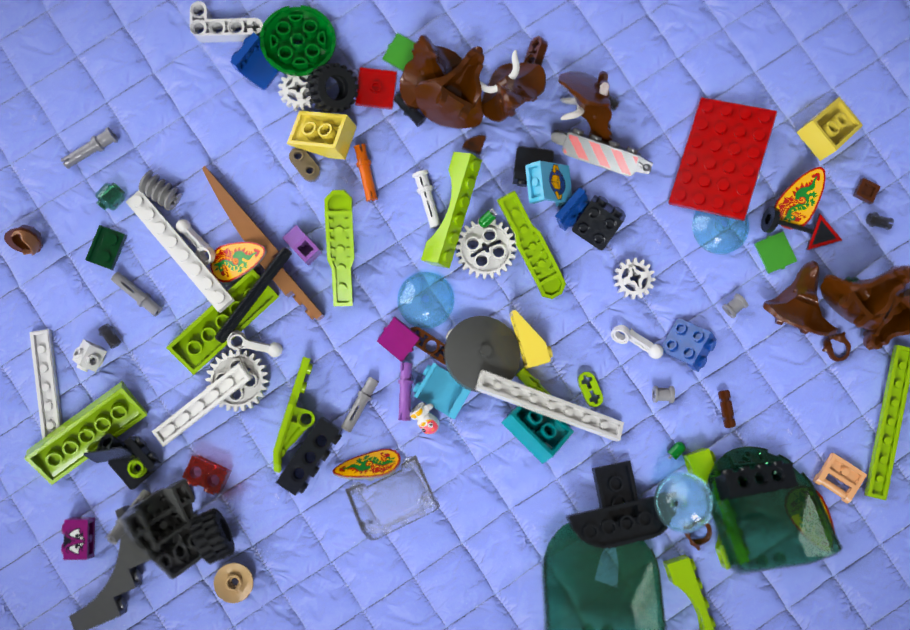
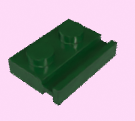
M99 225L85 260L114 270L127 235Z

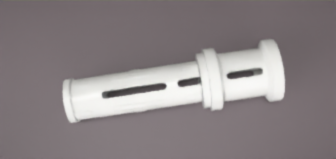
M422 170L413 173L412 177L415 178L418 188L416 191L421 195L429 227L432 229L439 227L441 223L432 196L433 186L430 185L427 175L429 172L428 170Z

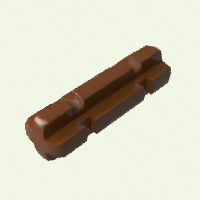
M719 391L718 396L721 399L722 417L725 418L723 420L724 427H735L736 422L733 419L731 400L729 401V398H731L730 391Z

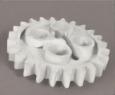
M496 219L486 228L481 227L479 223L475 224L471 221L472 227L469 228L465 225L466 232H460L462 238L458 240L460 245L456 246V250L460 252L455 255L462 258L458 263L465 264L462 268L463 270L470 269L469 275L475 272L476 279H478L480 274L483 275L484 280H486L487 275H490L491 279H493L494 273L500 277V270L507 272L506 265L512 266L509 259H515L516 257L511 254L517 251V248L512 247L515 245V240H510L514 234H507L509 227L502 229L503 222L496 225ZM487 232L495 234L493 240H487L484 236ZM498 240L501 241L500 244H496V245H494V246H491V245H493L496 241H498ZM470 241H476L478 243V247L476 249H470L468 247V243ZM483 245H485L486 247L491 246V247L489 248V252H488V253H486L485 250L482 251V250H483V247H482ZM495 249H502L504 251L503 256L496 257L493 254ZM480 252L475 257H471V254ZM478 258H486L487 263L484 266H479L476 263Z
M237 349L235 354L233 350H229V356L223 352V359L216 357L217 364L210 363L214 369L213 371H207L211 377L205 379L211 383L210 385L231 370L239 361L243 363L246 369L250 368L249 373L255 377V384L253 386H249L246 383L239 388L241 391L239 399H235L232 394L219 404L220 408L226 405L227 411H230L232 407L234 412H238L239 407H241L242 411H246V405L249 408H254L253 402L259 404L258 397H265L262 390H268V388L264 386V383H269L270 380L264 377L269 375V372H263V369L267 366L259 365L262 359L255 360L256 354L253 353L249 356V351L245 350L242 355L240 349Z

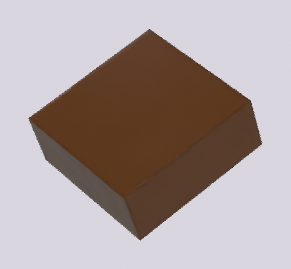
M863 178L860 180L853 196L868 204H872L881 186Z

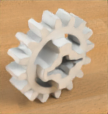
M287 75V78L282 77L283 84H278L281 89L278 91V94L282 96V102L286 103L288 108L293 105L295 111H297L298 107H301L302 111H304L306 105L311 108V102L309 101L311 96L307 97L306 93L309 92L306 84L310 82L307 80L310 75Z
M634 258L632 262L630 259H626L625 264L621 262L619 264L621 269L616 268L614 270L618 275L613 276V279L617 280L614 287L619 286L620 288L618 294L623 291V297L626 298L630 295L631 300H634L636 295L639 299L643 298V294L648 295L649 291L647 289H653L654 286L650 283L655 281V278L651 277L655 272L648 270L651 265L645 266L644 260L638 263L637 258ZM626 269V276L622 279V274ZM633 276L637 277L638 280L631 281L630 278ZM646 279L645 286L643 287L641 283Z

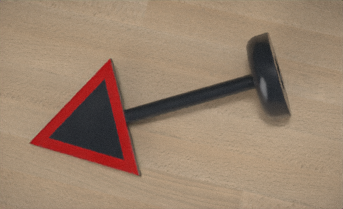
M774 206L767 208L762 217L761 229L763 232H773L779 224L810 233L811 237L806 250L842 240L821 214L818 215L814 229L780 220V210Z

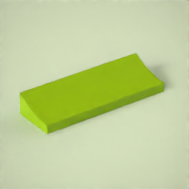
M254 269L242 276L227 290L235 301L225 310L219 313L211 305L167 345L166 348L193 375L227 345V340L224 343H220L215 339V335L260 278V275ZM269 285L234 331H242L279 297Z
M121 381L26 451L24 459L53 485L86 461L88 458L83 454L96 451L100 439L105 434L111 433L115 437L120 436L146 417L147 411L132 395L124 382Z

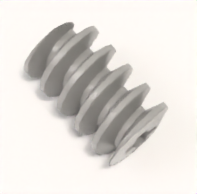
M148 171L140 180L139 191L152 198L154 202H158L160 206H164L166 210L173 209L179 203L182 193L177 194L178 189L176 187L171 190L172 184L168 183L165 185L166 180L161 179L159 181V175L153 176V171Z

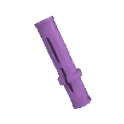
M400 362V380H398V384H400L399 421H411L409 414L413 384V363Z

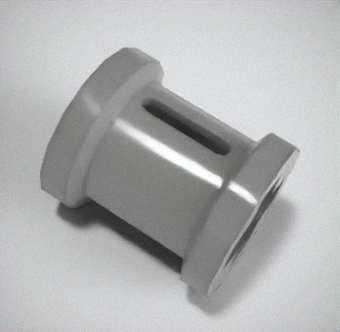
M735 294L734 299L728 304H724L722 309L730 318L734 319L740 310L747 308L749 305L740 294Z
M653 386V403L658 401L674 403V386L669 388Z

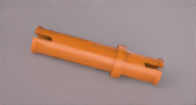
M358 144L354 146L358 161L356 165L360 170L366 202L375 201L378 197L370 168L371 160H368L366 144H361V146Z

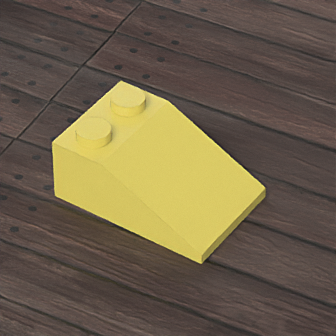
M838 97L801 127L797 134L821 161L837 151L863 125L844 101Z
M299 111L287 144L324 157L345 160L357 126L346 114Z
M516 310L511 311L509 316L520 347L524 367L528 369L551 362L550 358L553 357L551 347L546 346V342Z

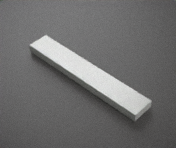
M51 329L29 332L42 439L63 424Z
M242 362L238 363L155 428L152 433L163 447L168 445L253 377Z

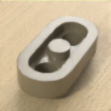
M299 148L291 150L289 160L300 175L308 182L316 181L320 177V169L305 150ZM297 154L302 155L300 159H295V156ZM309 168L313 169V172L311 174L307 173V170Z

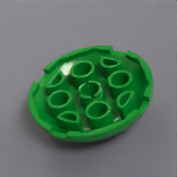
M300 5L301 7L289 8V6L280 8L266 19L260 32V46L267 62L276 70L291 76L312 74L311 72L314 69H318V66L325 65L331 60L336 48L335 31L329 19L320 11L305 5Z

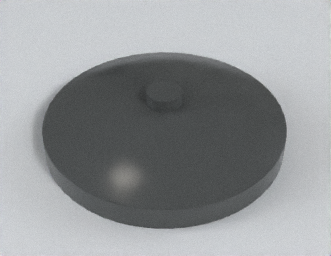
M474 316L461 321L453 328L445 342L444 360L448 372L459 385L473 392L482 393L475 390L479 374L482 370L512 380L520 365V347L515 335L505 324L491 317Z

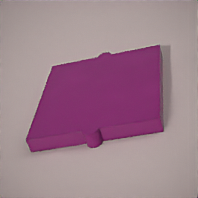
M394 317L389 325L383 328L384 332L377 342L403 362L408 354L414 351L413 348L421 337L397 317Z

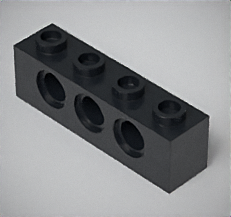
M321 417L276 483L294 496L299 494V492L302 494L309 485L306 483L310 476L314 477L319 471L318 464L321 460L325 461L330 455L331 451H329V448L332 444L336 445L341 439L342 435L340 433L342 429L326 418ZM320 435L325 436L327 439L325 446H320L317 442ZM308 452L315 454L316 459L314 462L307 460L306 455ZM297 468L304 470L303 478L296 476L295 471Z
M776 461L768 467L764 463L755 465V469H750V466L738 468V472H733V469L721 471L720 476L714 477L720 501L786 490L798 486L792 463L783 464V461Z

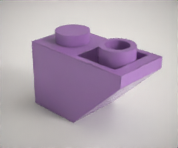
M297 225L283 237L285 242L308 266L322 254L320 249Z

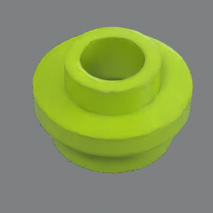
M138 458L129 462L127 470L130 476L140 478L147 473V468ZM137 464L141 466L140 471H137L135 468Z

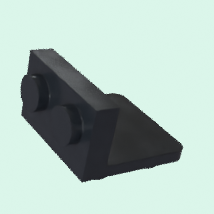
M517 147L513 184L527 187L525 165L537 161L553 163L554 152L548 149Z
M595 195L573 226L572 231L597 249L603 250L624 222L626 215H624L622 209L608 204L607 199Z
M130 436L124 441L126 449L135 454V457L108 461L109 466L131 490L136 489L162 466L158 456L149 450L146 442L139 436ZM138 458L147 468V473L143 477L134 478L130 476L127 467L131 460ZM137 464L135 468L137 471H140L141 466Z

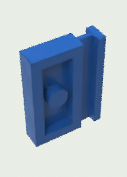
M580 187L555 215L559 227L564 231L575 224L577 217L584 212L589 204L588 197L585 194L586 191Z

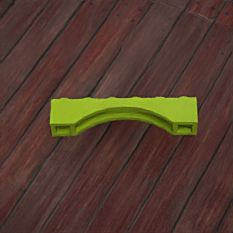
M453 152L448 169L452 185L449 208L440 227L426 242L421 258L422 261L433 266L450 268L482 162L481 159L471 153Z
M701 448L683 454L688 473L697 478L707 488L716 504L719 515V534L715 550L721 566L728 570L748 563L747 556H749V551L740 538L742 537V531L738 525L736 526L734 509L729 506L727 500L720 501L714 477L720 476L721 472L719 469H716L714 464L716 458L713 451H710L709 448Z
M684 554L663 561L669 581L679 587L691 601L697 614L699 630H714L716 624L713 617L708 614L709 604L706 597L702 596L701 589H703L699 577L696 578L694 570H696L693 559Z

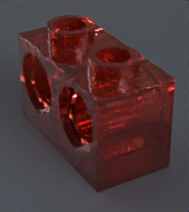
M197 454L191 457L182 478L187 479L186 482L195 487L200 485L205 488V492L215 495V493L218 494L223 491L232 470ZM196 466L201 469L200 477L194 474ZM213 475H217L219 478L217 485L211 481Z

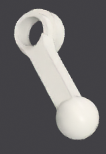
M179 220L176 223L177 232L183 234L197 248L195 254L205 265L211 264L216 256L214 249L196 233L188 220ZM206 251L209 254V259L205 255Z
M618 325L611 332V338L615 342L626 344L630 341L646 351L653 359L661 358L664 353L661 345L653 344L636 333L632 328L629 330L624 325Z
M239 330L233 331L227 337V344L233 350L251 349L268 353L271 357H279L283 352L281 344L277 342L267 344L248 340L245 334ZM235 336L242 338V343L238 346L231 343L232 338Z

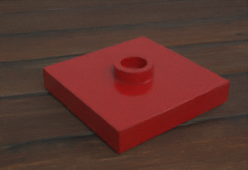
M360 67L359 89H357L358 97H356L355 105L393 110L397 72Z

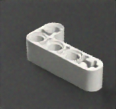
M196 1L190 6V31L199 42H244L246 37L251 36L253 32L260 37L263 23L258 18L211 19V13L203 2ZM200 11H204L202 15H197ZM219 28H223L222 32L216 33ZM237 28H242L240 32H234ZM200 29H204L202 33H197Z

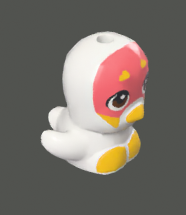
M421 402L411 410L409 415L412 420H417V425L425 434H433L440 426L438 418L429 412L434 405H425V403Z

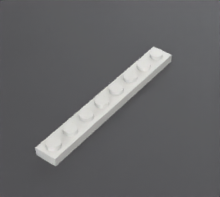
M137 191L126 201L128 206L219 313L235 301L144 193Z
M484 370L479 374L475 389L479 392L616 442L621 440L624 425L622 421Z

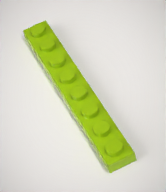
M893 346L864 493L865 496L881 500H887L910 383L909 347Z

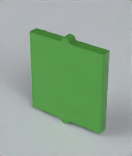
M397 33L392 43L388 44V50L382 60L404 71L405 65L414 57L412 50L414 49L413 45L415 42Z
M783 231L773 236L768 235L766 239L754 244L768 274L778 269L783 270L785 266L797 261Z

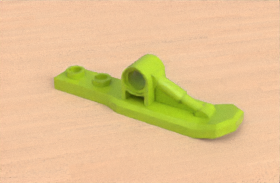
M332 190L324 199L327 260L332 269L333 306H353L352 264L355 259L352 197L345 190Z
M512 191L497 199L515 235V244L541 296L550 299L559 296L566 285L565 280L541 232L532 225L516 192Z
M306 357L302 359L273 449L274 472L277 473L282 471V457L286 451L315 422V415L312 411L296 406L300 393H304L307 382H304L306 374L310 375L313 364L310 363L311 359ZM305 413L310 414L312 421L309 424L302 423L301 415Z

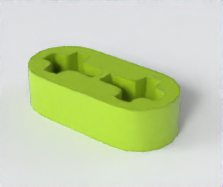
M590 372L581 373L577 378V383L585 402L591 407L601 405L603 395L594 375ZM584 375L587 378H591V381H589L591 388L589 389L586 384L581 382L584 379ZM591 390L594 395L599 396V398L596 400V404L593 401H589V398H591Z

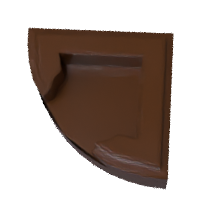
M477 135L470 138L463 144L462 149L480 155L487 136Z

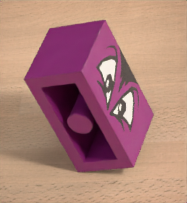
M72 517L65 519L62 525L64 543L61 546V553L63 554V560H88L94 557L95 517Z

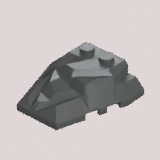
M186 479L155 491L125 511L126 514L121 518L129 538L170 579H175L202 559L190 532V519L197 516V514H193L192 503L195 500Z

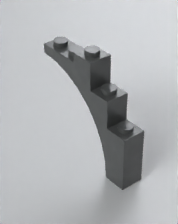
M129 505L115 510L117 519L124 515L125 511L130 507ZM127 531L120 538L118 559L106 586L88 605L69 616L74 630H89L126 613L127 603L121 594L142 584V575L136 569V566L151 559L129 538Z

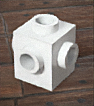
M83 339L80 346L75 349L72 360L78 364L76 367L80 370L96 372L98 367L103 364L107 351L101 346Z

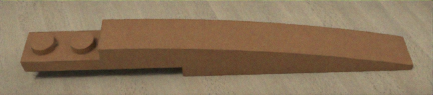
M204 166L202 170L244 242H254L266 247L267 253L260 262L266 270L279 253V250L210 170ZM282 267L273 278V281L287 297L295 294L293 298L299 305L304 304L307 308L305 312L312 320L316 318L320 321L325 317L324 314Z

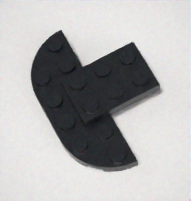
M624 461L592 468L600 508L566 515L571 530L581 541L598 548H614L652 539L666 531L673 516L676 515L678 495L677 492H669L638 499L631 462Z

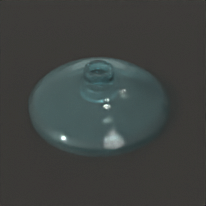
M696 211L692 220V232L697 243L706 251L713 254H728L740 248L746 241L749 233V220L747 215L745 221ZM722 221L727 223V227L722 225Z
M432 272L416 273L406 279L400 287L397 297L398 308L402 317L409 324L422 329L435 328L444 323L451 315L454 307V293L450 284L440 275ZM428 296L429 301L423 302L422 297Z
M688 472L669 474L658 484L654 495L655 510L659 519L673 531L679 533L697 531L707 523L711 516L713 507L711 493L707 485L694 474ZM676 500L680 503L678 507L675 504Z

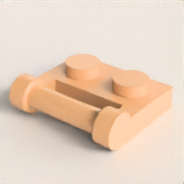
M831 453L819 473L815 475L813 482L817 485H823L848 504L855 496L867 474L835 453ZM830 474L849 487L848 490L844 491L827 480V475Z

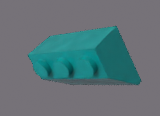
M518 405L501 422L542 464L551 459L574 432L564 422Z

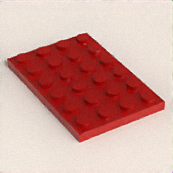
M701 97L671 192L669 205L745 221L776 120L777 111Z

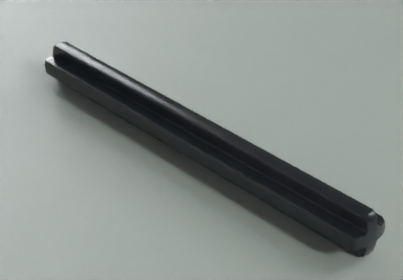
M283 247L215 335L217 341L224 343L227 340L229 334L234 331L290 258L292 252L289 249Z

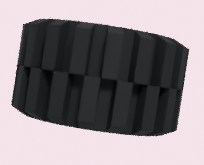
M340 63L318 66V69H314L311 72L312 75L307 78L310 82L306 84V88H309V92L306 93L307 96H311L309 101L311 104L315 103L314 107L316 109H321L322 112L328 113L342 112L345 109H349L351 107L350 104L355 103L354 97H358L356 89H359V86L355 84L357 78L356 76L352 77V70H347L345 65L340 66ZM329 77L335 79L339 86V93L334 100L327 95L325 89L326 81Z
M216 508L190 519L192 539L199 554L208 564L211 565L234 554V540L223 515Z

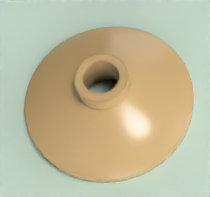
M240 563L224 565L218 570L214 578L216 594L220 599L228 603L243 601L250 595L253 589L252 573L246 566ZM233 578L238 579V585L232 583Z

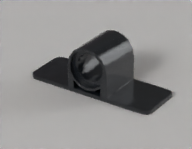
M111 433L105 434L100 439L96 451L83 454L96 463L135 457V454L126 449V444Z

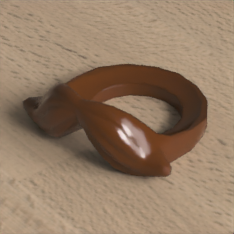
M845 332L831 335L823 341L824 348L822 351H826L833 361H843L850 354L851 345L845 338ZM831 339L845 344L846 353L842 357L838 358L834 355L832 343L830 342Z
M695 519L687 525L683 524L685 536L697 550H700V546L710 540L712 529L707 521ZM697 523L704 524L707 528L706 536L701 539H691L690 532L693 526Z

